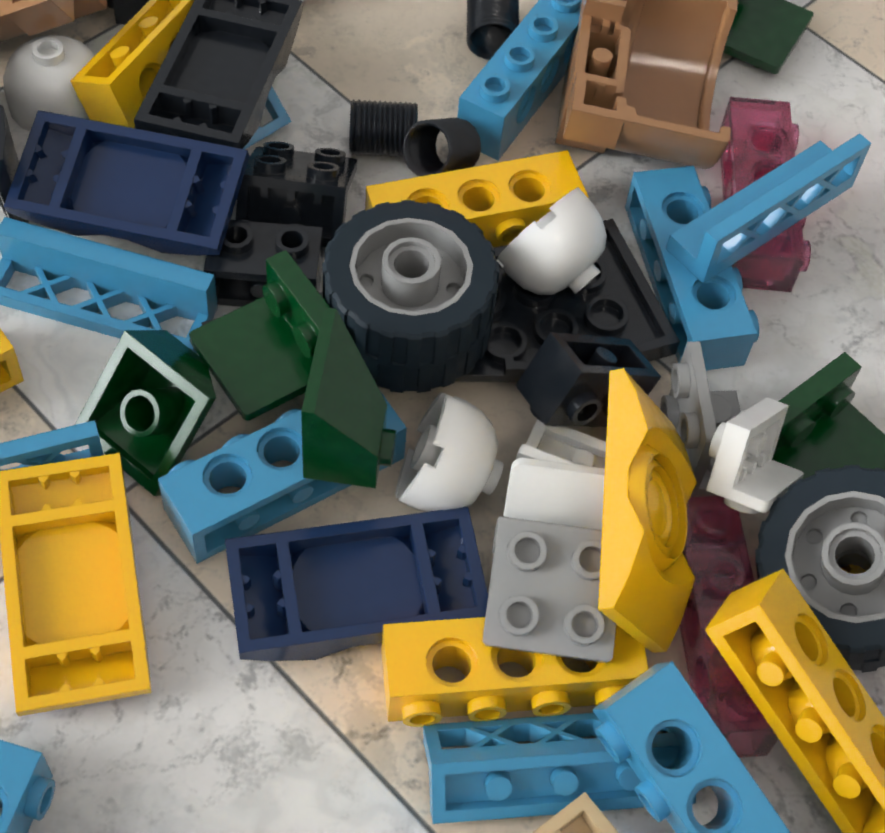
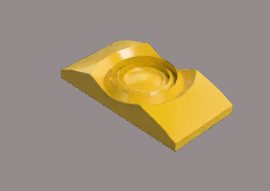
M622 368L612 370L609 374L598 610L650 652H667L681 624L695 581V576L683 554V550L686 545L688 530L686 504L697 481L685 445L673 423L627 371Z
M120 453L0 471V543L17 715L25 716L152 693L145 626L135 564L133 534Z

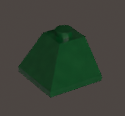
M324 307L301 410L303 478L376 488L380 465L389 467L392 465L396 430L386 429L387 403L337 309Z
M125 330L75 425L95 420L103 454L120 453L123 470L154 497L161 496L158 478L168 474L174 466L181 462L216 399L209 368L200 356L167 330Z

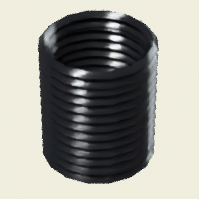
M467 0L466 43L469 50L476 56L490 60L519 25V0Z
M353 99L350 108L349 153L351 155L354 153L361 155L363 153L365 156L367 154L369 156L372 154L376 156L378 154L380 157L382 155L385 157L387 155L390 157L392 155L402 157L404 136L409 128L418 122V104L416 102L414 104L411 102L402 103L401 101L399 103L396 101L394 103L391 101L388 103L386 101L383 103L379 101L377 103L376 100L373 102L371 100L368 102L364 100L362 102L360 99L357 101Z
M461 118L418 121L409 128L404 136L402 145L403 158L408 168L417 176L474 167L479 160L481 152L480 136L472 124ZM440 131L448 141L449 153L445 164L440 161L436 151V140Z

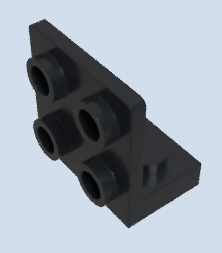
M279 141L265 142L263 147H256L249 157L237 196L236 219L323 227V247H327L328 242L334 238L335 231L345 223L347 193L357 171L358 160L348 158L344 151L334 148H318L315 150V153L294 151V145Z

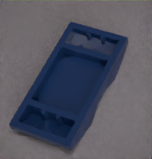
M38 110L3 207L10 214L75 236L105 235L125 239L166 254L220 255L250 156L248 150Z
M468 506L225 539L240 660H317L352 647L382 643L383 624L485 617L488 592Z

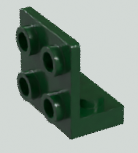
M738 0L737 13L723 52L772 74H778L811 23L813 12L786 0Z
M287 250L266 259L267 284L262 288L264 297L189 333L191 345L246 421H250L306 392L324 307L330 308Z
M846 352L842 353L778 401L789 405L772 460L802 471L804 473L803 480L814 475L816 471L825 468H843L844 465H860L862 468L869 469L877 467L885 470V434L850 403L855 396V392L851 387L862 366Z

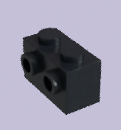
M245 219L230 220L220 255H206L204 272L214 274L217 304L243 307L264 297L262 288L267 284L266 259L284 250H287L319 292L323 263V227L253 222Z
M550 332L515 386L529 403L531 413L540 422L544 423L545 426L607 427L610 371L624 368L647 395L655 387L661 376L630 339Z

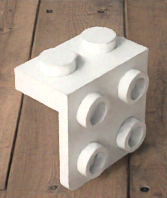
M518 458L511 465L503 517L602 530L605 469L531 458Z

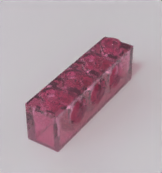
M739 97L729 98L721 127H731L730 141L721 156L723 201L795 157L799 140V126L796 123H792L790 102ZM806 217L732 265V267H737L740 271L743 288L783 292L792 291L799 272H806L810 263L811 244L809 240H803L802 232Z
M721 496L690 497L686 504L688 530L683 554L695 576V581L679 627L691 689L739 758L767 756L778 741V737L705 631V628L729 594L754 582L740 513L724 503V497Z

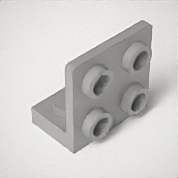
M688 341L680 363H674L672 366L671 390L669 395L662 396L660 410L673 423L682 439L697 481L688 501L724 500V497L706 491L715 458L709 456V448L718 426L722 422L726 423L741 412L737 391L709 390L700 341Z
M499 516L494 531L492 553L494 554L482 638L483 644L488 647L607 663L611 661L614 652L617 624L598 610L602 530Z

